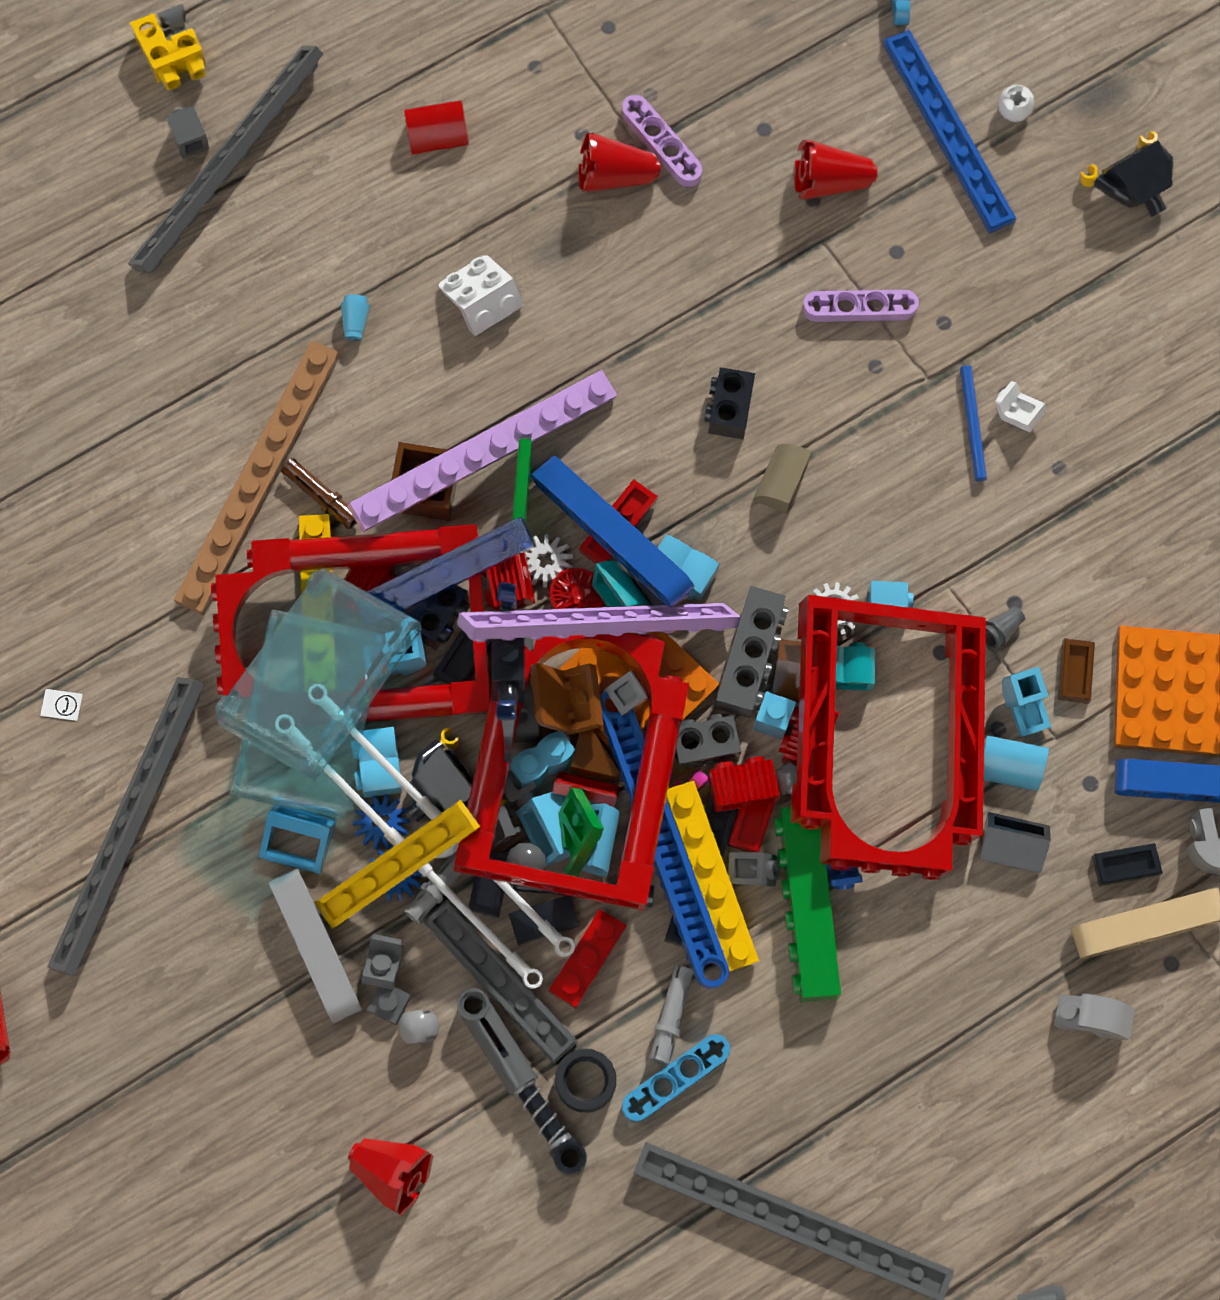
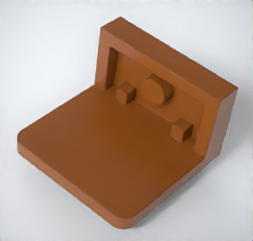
M541 663L531 665L530 683L533 688L535 702L533 711L540 726L571 735L604 726L596 665L588 663L564 671Z

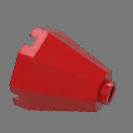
M364 1138L360 1143L357 1142L352 1146L348 1154V1161H350L349 1169L382 1205L403 1216L420 1195L419 1192H415L419 1182L424 1185L426 1184L434 1156L416 1145Z

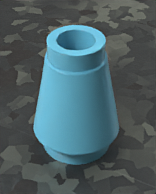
M355 294L345 295L344 302L340 303L344 338L354 341L362 340L370 309L368 298Z

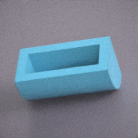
M987 735L984 739V780L1038 791L1044 776L1049 748Z
M552 792L531 798L516 811L531 843L540 847L544 853L546 867L570 857V851L562 848V829L558 816L565 798L563 795Z
M593 804L591 806L604 830L601 839L596 843L582 870L599 877H604L609 872L620 812L607 804Z

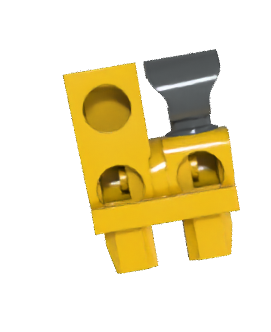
M183 4L158 13L162 28L171 29L173 36L169 40H166L154 13L130 22L134 38L154 73L157 83L161 82L167 91L178 88L181 85L178 75L186 71L189 72L192 80H198L206 76L204 66L206 63L202 48L193 28L186 29L185 27L186 15ZM145 25H153L152 27L140 31V29Z

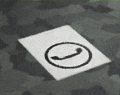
M46 689L40 716L77 721L83 694Z

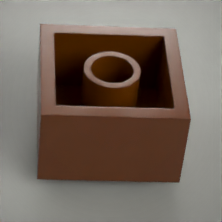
M399 442L391 480L448 450ZM457 483L401 513L450 521Z

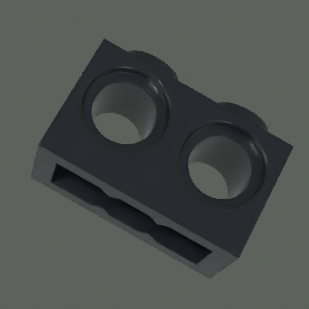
M720 367L718 378L712 377L709 395H715L713 405L707 404L704 422L710 423L708 434L744 440L755 373ZM732 385L739 391L730 393L724 387ZM729 413L734 418L726 421L721 419L719 415Z
M436 572L403 622L404 630L415 627L421 632L423 643L437 650L441 643L445 645L454 632L452 626L459 617V613L468 612L470 608L468 591ZM447 595L456 599L453 604L448 606L442 605L439 602L442 597ZM427 621H436L439 624L438 628L433 631L423 629V625Z

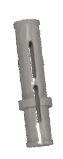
M457 850L444 862L436 873L448 887L461 874L454 872ZM431 880L428 883L422 884L420 887L421 891L403 911L417 924L421 923L436 903L440 904L444 899L442 897L444 895L443 892Z
M674 966L663 1012L659 1023H656L654 1029L656 1036L649 1060L655 1063L669 1065L675 1038H679L681 1031L678 1029L694 974L690 968Z

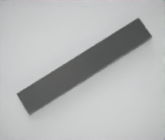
M448 900L423 921L428 929L553 1064L578 1043L576 1038L529 988L525 987L523 981Z

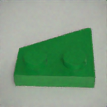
M571 788L558 812L562 829V848L570 851L571 861L565 866V872L567 875L578 877L596 843L601 839L604 827L583 790Z

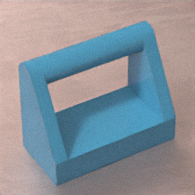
M275 804L268 812L259 858L320 875L332 840L336 820ZM276 827L321 839L316 860L270 848Z

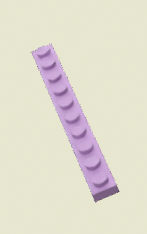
M600 370L355 499L347 507L364 533L518 450L521 438L531 439V442H534L613 400L617 394L603 370Z
M724 603L674 605L672 608L666 605L467 612L459 613L457 625L470 639L485 642L487 639L497 638L511 641L519 637L541 639L543 636L568 638L570 635L594 637L596 634L620 636L623 633L632 632L645 635L655 631L673 633L677 630L698 632L700 629L723 631L724 628H738L741 617Z

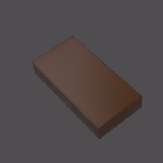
M1066 638L1062 641L1058 700L1085 704L1091 702L1095 642Z

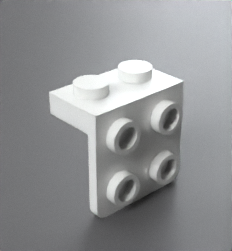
M487 255L474 259L470 264L448 275L446 279L439 283L441 292L460 308L468 329L474 336H477L524 306L514 279Z

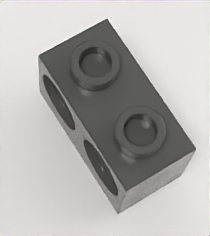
M715 714L707 717V721L695 723L694 720L682 721L675 751L678 771L739 759L742 751L734 717H725V714ZM715 732H724L729 740L726 743H717L713 740L712 735ZM685 738H693L697 741L698 747L692 750L686 749L681 741Z

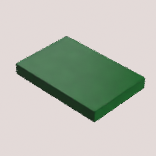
M525 438L519 440L512 516V539L518 541L523 546L526 539L532 467L531 439Z

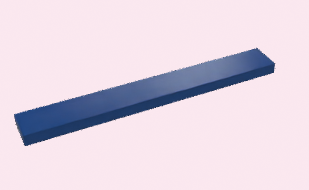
M910 30L885 39L883 41L884 49L988 233H993L1015 223L1016 216Z

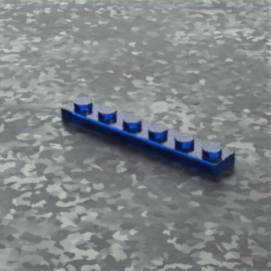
M519 517L354 598L366 627H371L536 545L524 519Z

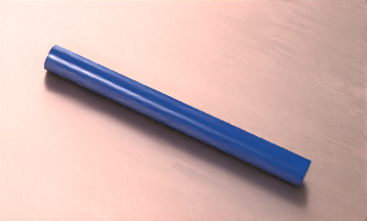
M966 365L960 367L974 477L975 481L980 482L987 480L972 366Z

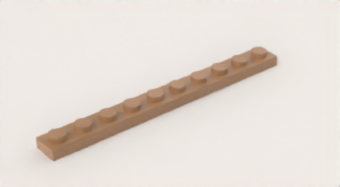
M311 340L174 598L176 604L204 615L212 600L211 583H216L215 574L226 573L338 361L339 352Z

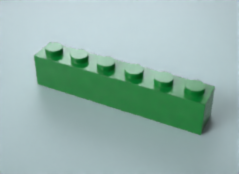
M791 807L781 808L778 815L779 818H774L775 836L781 837L782 849L777 850L779 867L785 868L786 880H781L782 898L788 899L789 911H785L784 916L786 930H792L793 943H788V954L790 963L795 962L797 975H792L793 994H799L800 1003L835 1000L841 996V986L826 864L820 863L821 826L819 829L801 828L800 823H791Z

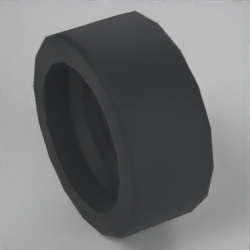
M578 1049L569 1053L559 1063L555 1073V1088L560 1100L568 1108L579 1113H592L602 1109L612 1099L616 1089V1071L612 1062L603 1053L594 1049ZM592 1062L597 1064L605 1076V1086L602 1092L591 1100H581L574 1097L567 1087L568 1072L577 1063Z

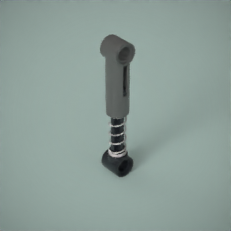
M477 988L465 990L457 1000V1009L461 1019L468 1027L509 1094H515L516 1097H520L524 1104L523 1109L528 1110L532 1116L531 1122L537 1124L540 1129L539 1134L544 1135L548 1141L549 1154L554 1160L557 1171L566 1177L579 1175L584 1170L587 1162V1154L584 1147L570 1133L565 1132V1126H561L556 1119L557 1113H553L549 1108V1100L545 1101L539 1092L541 1088L535 1086L538 1076L490 1003L487 995ZM471 999L480 1000L483 1004L482 1010L477 1014H469L465 1011V1005ZM484 1021L487 1022L501 1044L499 1048L495 1046L481 1024ZM573 1150L577 1152L580 1157L577 1166L568 1168L562 1164L561 1156L565 1151Z

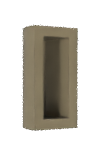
M791 444L778 445L753 500L786 514L808 466L812 451Z

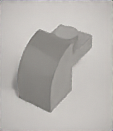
M1212 808L1199 809L1192 816V820H1190V832L1197 842L1189 845L1186 851L1190 860L1200 870L1212 875H1220V838L1218 839Z
M1059 994L1054 1026L1059 1029L1088 1031L1100 1038L1130 1040L1135 1009L1121 1001L1097 995L1082 994V996Z

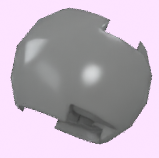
M432 1010L410 1011L402 1014L398 1030L406 1044L431 1042L436 1039L439 1033V1022Z

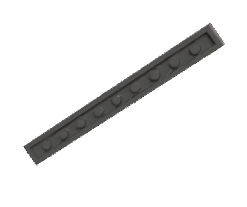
M317 46L300 47L128 262L136 272L150 273L162 263L161 258L179 242V235L186 227H189L196 221L197 213L203 205L208 204L214 198L215 190L218 186L231 177L234 166L249 154V148L254 141L265 134L267 131L266 126L284 110V104L289 97L295 95L300 90V83L304 78L316 70L318 61L324 55Z
M177 677L49 961L48 968L74 976L76 970L81 966L89 941L96 933L97 923L101 914L109 904L113 887L123 872V865L130 850L136 843V836L142 822L149 814V807L154 795L161 787L162 777L166 768L174 758L175 748L181 735L187 729V721L191 712L199 702L200 692L204 684L196 679Z
M645 1142L633 1172L636 1176L933 1300H944L954 1270L647 1142Z

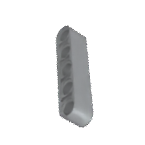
M296 869L270 881L269 885L332 1024L361 1011V1005L299 870Z

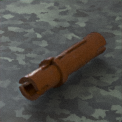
M295 458L289 459L284 464L281 473L286 475L322 506L321 510L325 514H331L347 530L352 529L357 524L347 507L348 505L342 500V495L338 492L333 493L317 477L297 462Z

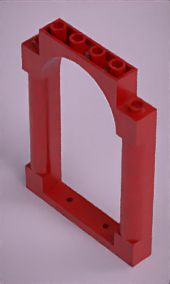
M477 524L445 526L434 530L297 540L280 538L251 541L252 549H247L246 557L248 568H253V572L215 574L216 583H211L212 602H217L218 614H213L214 633H219L220 645H215L216 664H221L222 676H217L218 695H223V700L226 702L261 700L262 704L256 707L258 724L263 723L265 730H276V720L283 715L293 718L296 728L341 725L338 721L335 722L320 706L310 703L308 695L286 694L273 691L259 684L248 673L239 657L236 645L237 621L246 600L263 583L290 573L467 560L471 612H484ZM473 640L476 681L327 693V696L344 712L343 716L351 724L488 714L490 689L486 641L478 642ZM312 694V697L315 700H321L324 694ZM282 721L279 727L280 729H290L291 724L288 721Z
M808 594L799 603L797 639H801L797 774L796 783L792 785L791 823H800L801 828L819 829L821 826L820 863L831 864L830 868L833 870H849L850 867H859L863 873L875 874L880 873V870L892 871L891 875L898 877L911 876V873L922 874V878L927 880L941 879L942 875L952 871L953 844L968 846L972 844V841L983 836L986 617ZM838 620L945 634V658H949L947 800L942 802L940 819L934 832L917 849L901 852L887 851L866 843L849 829L836 807L832 781Z
M623 633L620 636L596 634L594 637L570 635L568 638L543 636L541 639H536L533 651L527 650L528 647L525 646L524 695L530 681L532 664H543L551 657L567 650L592 648L609 652L625 661L640 677L650 696L648 699V725L616 885L489 859L510 762H504L502 720L497 719L496 703H492V695L467 809L480 827L459 841L454 862V872L644 911L647 905L671 771L689 683L682 682L683 680L677 676L666 675L664 678L658 677L665 641L659 640L653 634H640L638 636ZM518 703L516 711V720L514 724L512 738V751L523 703Z

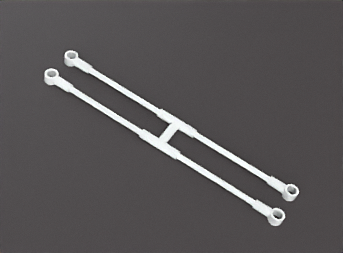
M314 685L310 688L308 693L310 703L320 706L335 722L338 721L417 802L416 805L431 820L442 813L426 796L423 797L343 716L344 712L327 696L325 687ZM319 690L323 692L324 697L321 700H315L312 697V693ZM283 715L276 720L275 727L277 733L281 736H287L301 752H306L385 833L384 837L393 846L404 840L394 827L390 828L311 747L312 744L295 727L293 718ZM282 721H288L291 724V728L283 731L280 729L279 724ZM427 863L418 870L424 877L427 876L507 958L506 961L522 977L525 987L535 989L541 985L543 980L541 972L537 969H531L516 952L512 953L432 871L433 867ZM494 880L539 926L538 930L554 945V950L558 956L567 957L573 953L575 945L572 939L563 937L547 920L544 921L507 882ZM565 941L570 945L569 952L563 953L560 951V942ZM529 973H535L538 976L537 984L531 985L528 983L527 975Z

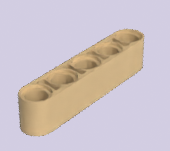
M1213 888L1074 926L1070 929L1080 960L1220 923L1219 888Z

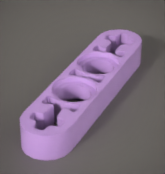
M639 95L628 96L622 104V117L649 150L656 155V158L680 185L687 188L696 186L702 178V165L646 99ZM632 106L634 109L640 107V116L635 111L630 113V107ZM655 125L660 128L661 133L657 136H649L646 134L645 128ZM667 146H674L678 149L679 154L675 157H668L663 153V149ZM684 167L688 171L694 170V176L690 174L684 175Z
M910 290L815 291L805 297L802 311L808 320L814 322L909 320L916 314L919 300L916 294ZM873 299L879 300L883 304V309L878 312L871 311L867 306L868 301ZM841 300H848L853 304L854 309L850 312H843L838 308L837 304ZM889 300H892L891 306L893 307L891 311H888ZM901 300H906L907 305H910L908 310H903V306L900 305ZM829 301H833L832 312H829ZM813 302H818V305L821 307L820 311H814V307H812Z

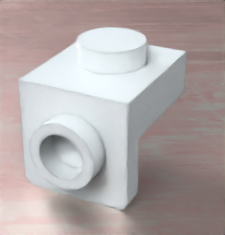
M1013 381L998 394L995 401L1001 420L1027 432H1031L1047 412L1045 403L1022 394L1018 383Z

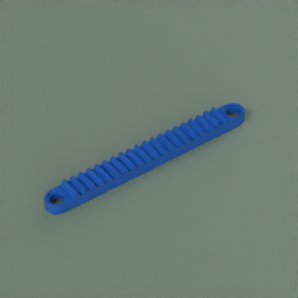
M605 690L600 696L604 733L608 737L609 746L612 748L613 757L616 759L617 768L621 773L622 782L625 784V790L629 795L630 804L632 805L645 739L634 710L627 715L607 710L605 701L610 696ZM666 799L654 860L656 875L659 877L665 900L668 901L669 911L673 915L674 924L677 926L678 935L681 937L682 946L686 951L687 960L691 964L697 982L704 988L716 989L728 978V964ZM713 963L719 967L721 972L719 979L711 981L705 978L703 968L706 964Z

